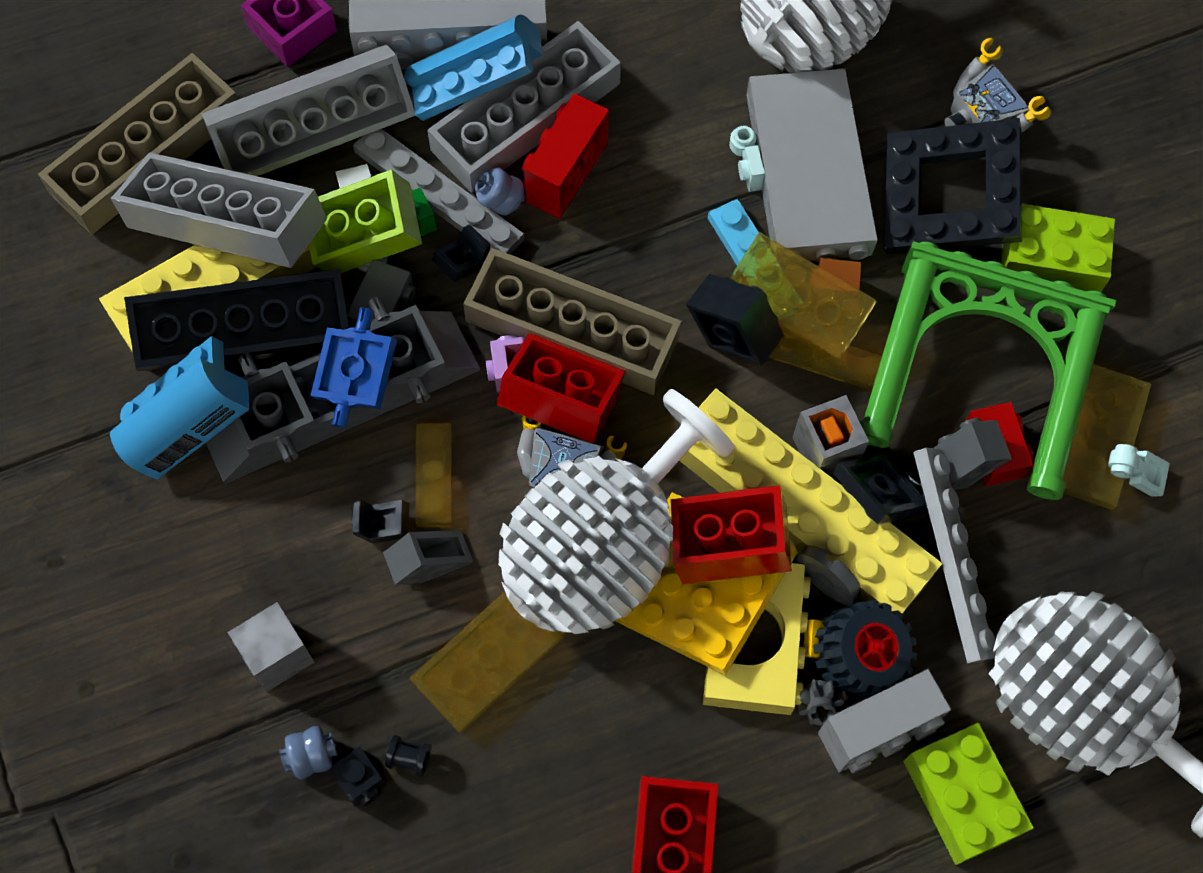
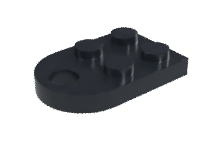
M882 454L842 462L833 472L842 483L843 488L864 508L866 515L874 520L877 525L923 514L928 511L917 465L903 456Z

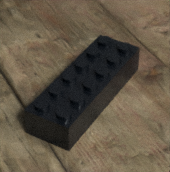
M340 269L124 297L134 364L137 372L172 367L211 336L223 342L225 360L239 358L241 355L246 357V353H251L253 356L323 346L327 327L341 330L349 328Z

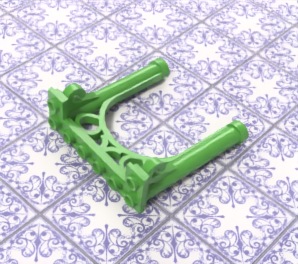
M913 241L901 273L904 274L903 279H905L865 416L863 421H860L869 440L868 445L879 448L889 447L918 342L931 327L945 319L960 315L980 314L997 317L1015 324L1030 334L1040 344L1050 360L1054 375V388L1034 466L1027 485V491L1044 499H1062L1066 486L1063 479L1105 318L1115 307L1116 300L1107 298L1104 293L1099 291L1086 292L1073 288L1070 283L1064 281L1052 282L1041 279L1037 274L1030 271L1017 272L1007 269L999 262L976 260L965 252L956 251L952 253L939 249L937 245L930 242L918 243ZM946 282L961 285L966 289L968 297L965 301L952 304L941 294L940 285ZM976 286L997 292L992 296H982L980 302L974 301L977 296ZM930 295L939 310L922 321ZM1015 297L1036 303L1028 316L1023 314L1026 308L1020 306ZM1050 311L1061 315L1065 321V328L1059 331L1047 332L1038 321V313ZM1069 335L1065 360H1063L1062 354L1055 342L1061 341Z

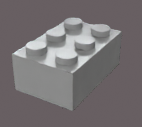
M929 669L829 717L818 734L838 772L840 773L849 768L853 774L872 764L871 761L877 758V754L882 752L884 757H888L903 749L904 745L911 741V737L914 736L917 741H920L937 732V728L945 724L942 718L951 709Z

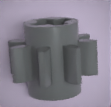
M812 680L807 688H803V691L800 692L801 705H798L799 715L808 714L810 725L823 726L829 717L842 711L841 705L844 704L842 690L834 691L833 681L831 680L829 682Z

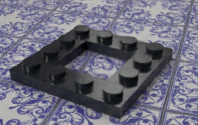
M1020 118L887 133L884 243L887 254L909 252L913 241L918 243L930 242L937 245L939 249L1022 242V143ZM986 157V209L921 215L922 164Z

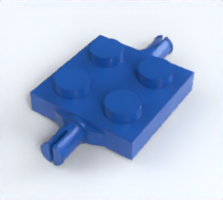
M359 308L360 311L355 328L341 330L327 327L310 396L336 404L333 422L331 423L335 427L347 428L351 408L362 406L381 410L397 340L389 336L375 335L369 331L375 311L368 308Z

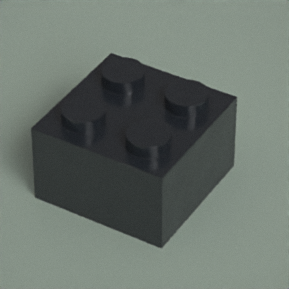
M709 274L686 303L709 348L762 366L785 336L778 323V317L773 313L769 305L766 293L757 286L749 287L737 283L729 277L721 278Z

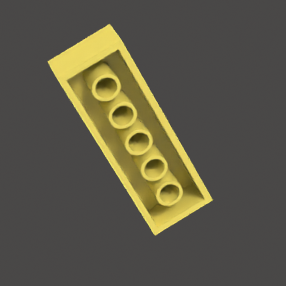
M195 244L104 295L99 300L132 351L124 297L305 274L315 269L316 266L312 263L309 245L292 268Z

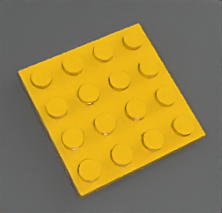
M673 492L670 494L669 498L667 499V502H668L669 507H670V509L668 508L669 514H670V518H671V499L684 498V497H682V496H680V495H677V494H675V493H673ZM670 541L669 552L671 558L667 568L663 567L660 574L661 578L657 585L653 586L648 593L649 596L633 608L630 614L615 621L726 676L786 572L682 584L673 566L672 541ZM790 545L792 563L797 554V550L795 546Z

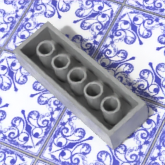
M349 0V32L354 56L387 44L396 54L400 68L406 69L418 61L518 15L526 16L539 27L541 46L543 47L547 44L545 0Z
M579 21L542 47L543 55L531 60L533 72L465 102L428 129L431 151L472 194L476 191L475 185L477 181H480L478 178L482 173L492 168L505 170L539 145L543 131L547 127L551 129L555 123L556 113L561 104H567L574 93L595 103L620 85L621 62Z
M386 44L204 112L201 115L223 168L259 176L415 116V110L397 56Z
M150 152L111 197L127 228L292 268L327 220L317 194L312 188Z

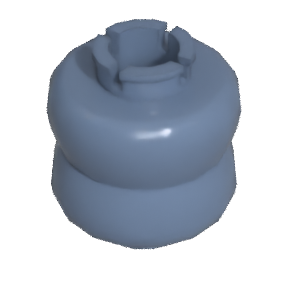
M492 168L479 176L478 179L480 181L476 182L475 188L477 201L482 206L492 208L499 215H509L522 206L520 203L524 202L525 195L523 183L519 178L508 175L501 168Z
M313 726L303 733L287 735L285 737L286 748L279 749L286 773L292 770L297 779H304L314 772L328 771L333 766L331 757L338 756L331 732L324 735L320 726Z

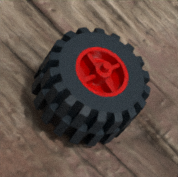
M870 600L837 608L831 612L832 616L825 617L822 620L821 624L826 628L818 629L815 635L819 639V644L814 645V653H820V660L815 661L817 669H824L823 679L826 682L830 680L834 682V690L845 691V695L851 697L871 696L905 681L904 676L911 675L914 668L910 666V662L916 661L917 653L912 652V646L917 645L916 638H911L909 635V631L912 630L910 623H903L901 621L904 615L899 610L891 612V605L887 603L878 604V601Z

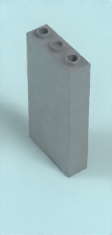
M833 69L749 77L746 94L752 130L756 134V145H758L765 171L762 194L771 250L778 264L794 266L806 261L820 262L821 258L860 260L867 256H872L877 243V235L846 70Z

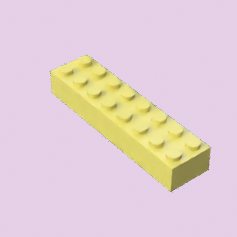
M715 388L698 408L727 435L734 444L735 450L729 456L722 457L711 451L700 441H697L679 461L719 493L780 485L787 505L790 545L796 547L797 554L799 555L806 546H816L824 549L828 553L825 557L832 563L835 560L841 561L860 583L861 590L859 592L861 594L856 599L858 603L870 600L878 601V604L887 603L892 606L891 612L899 610L903 614L932 579L942 563L890 522L877 525L874 520L866 515L864 508L842 485Z

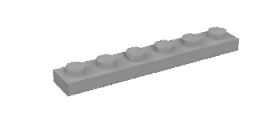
M383 129L363 135L353 145L354 152L383 173L392 169L410 182L411 191L421 187L431 209L458 230L462 231L464 226L470 224L490 243L491 246L488 252H490L491 248H495L511 254L524 241V233L490 208L482 206L475 197Z
M924 448L913 453L967 663L995 659V652L993 653L996 640L994 634L988 628L985 616L987 611L986 602L979 593L977 586V567L969 555L967 547L968 533L965 526L961 523L958 513L959 498L951 486L949 461L940 449Z

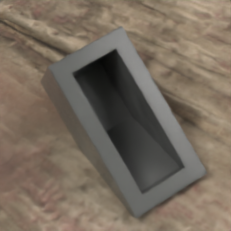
M461 530L409 532L383 552L395 585L423 583L470 565L473 562Z

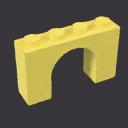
M791 563L792 571L785 573L765 608L779 625L782 637L780 650L771 659L761 664L742 665L733 663L726 676L707 667L703 705L791 715L795 705H801L800 692L803 691V683L797 682V670L804 668L805 647H800L799 643L800 633L805 634L808 623V612L802 611L803 598L808 599L810 592V577H804V564Z

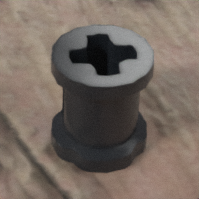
M394 735L387 751L385 766L390 769L396 766L415 771L416 776L423 777L429 763L432 745L425 743L423 746L402 741L400 736Z

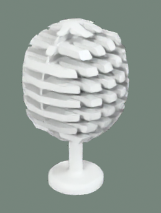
M741 0L743 22L741 21V26L749 44L756 53L783 71L785 68L789 73L821 71L831 68L833 64L843 63L851 57L850 54L858 53L867 45L866 42L869 39H873L879 31L881 24L885 22L893 0Z
M669 389L663 397V403L681 426L643 468L616 458V461L603 460L599 455L594 458L583 459L584 462L576 464L566 460L557 464L560 471L554 474L548 473L541 480V483L525 495L521 504L511 513L513 517L509 527L503 522L500 535L504 538L503 549L499 551L498 563L502 568L504 580L502 584L513 607L529 622L557 633L556 631L582 634L590 633L588 630L596 628L605 630L614 626L613 621L630 614L633 608L649 596L648 593L653 586L657 585L661 578L660 574L663 567L667 568L670 561V541H673V526L671 525L668 510L670 507L658 483L697 441H700L711 451L722 457L729 456L735 450L734 444L706 414L677 391Z
M1060 592L1058 595L1044 598L1040 596L1024 603L1009 615L997 634L993 653L996 651L995 667L990 671L989 675L995 681V685L999 684L1002 696L998 698L996 704L1001 714L1009 707L1014 716L1010 722L1018 730L1023 727L1030 735L1028 738L1036 745L1040 743L1049 749L1046 754L1055 761L1060 756L1071 760L1065 769L1079 772L1084 765L1097 767L1095 770H1100L1110 775L1116 767L1131 765L1130 768L1158 756L1203 794V763L1172 738L1181 710L1179 711L1181 686L1179 677H1175L1172 667L1175 657L1170 648L1164 653L1159 644L1160 639L1152 632L1150 633L1134 616L1132 617L1125 613L1124 609L1115 602L1112 605L1102 602L1101 600L1105 595L1096 592L1090 593L1087 597L1074 595L1076 592ZM1203 806L1195 815L1191 824L1193 832L1200 838H1203Z

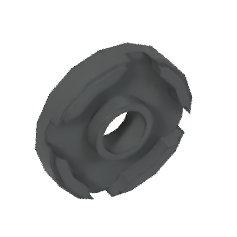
M806 546L796 559L798 564L805 565L804 575L810 577V581L814 586L836 602L844 605L853 604L861 594L859 592L861 590L860 583L854 574L841 561L835 560L832 563L825 557L828 553L824 549L816 546Z

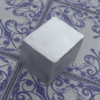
M846 395L802 411L792 437L800 454L829 476L834 475L833 472L840 463L861 459L869 443Z
M277 602L228 632L252 674L266 692L314 663Z

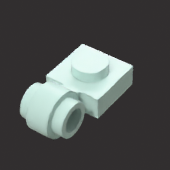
M740 126L732 131L729 142L731 151L743 157V160L738 162L740 179L746 180L749 192L762 190L765 171L758 145H756V134L750 127Z
M1126 444L1116 445L1115 450L1111 451L1108 466L1111 468L1110 473L1120 478H1130V485L1152 497L1163 496L1170 463L1149 451H1138L1136 447Z

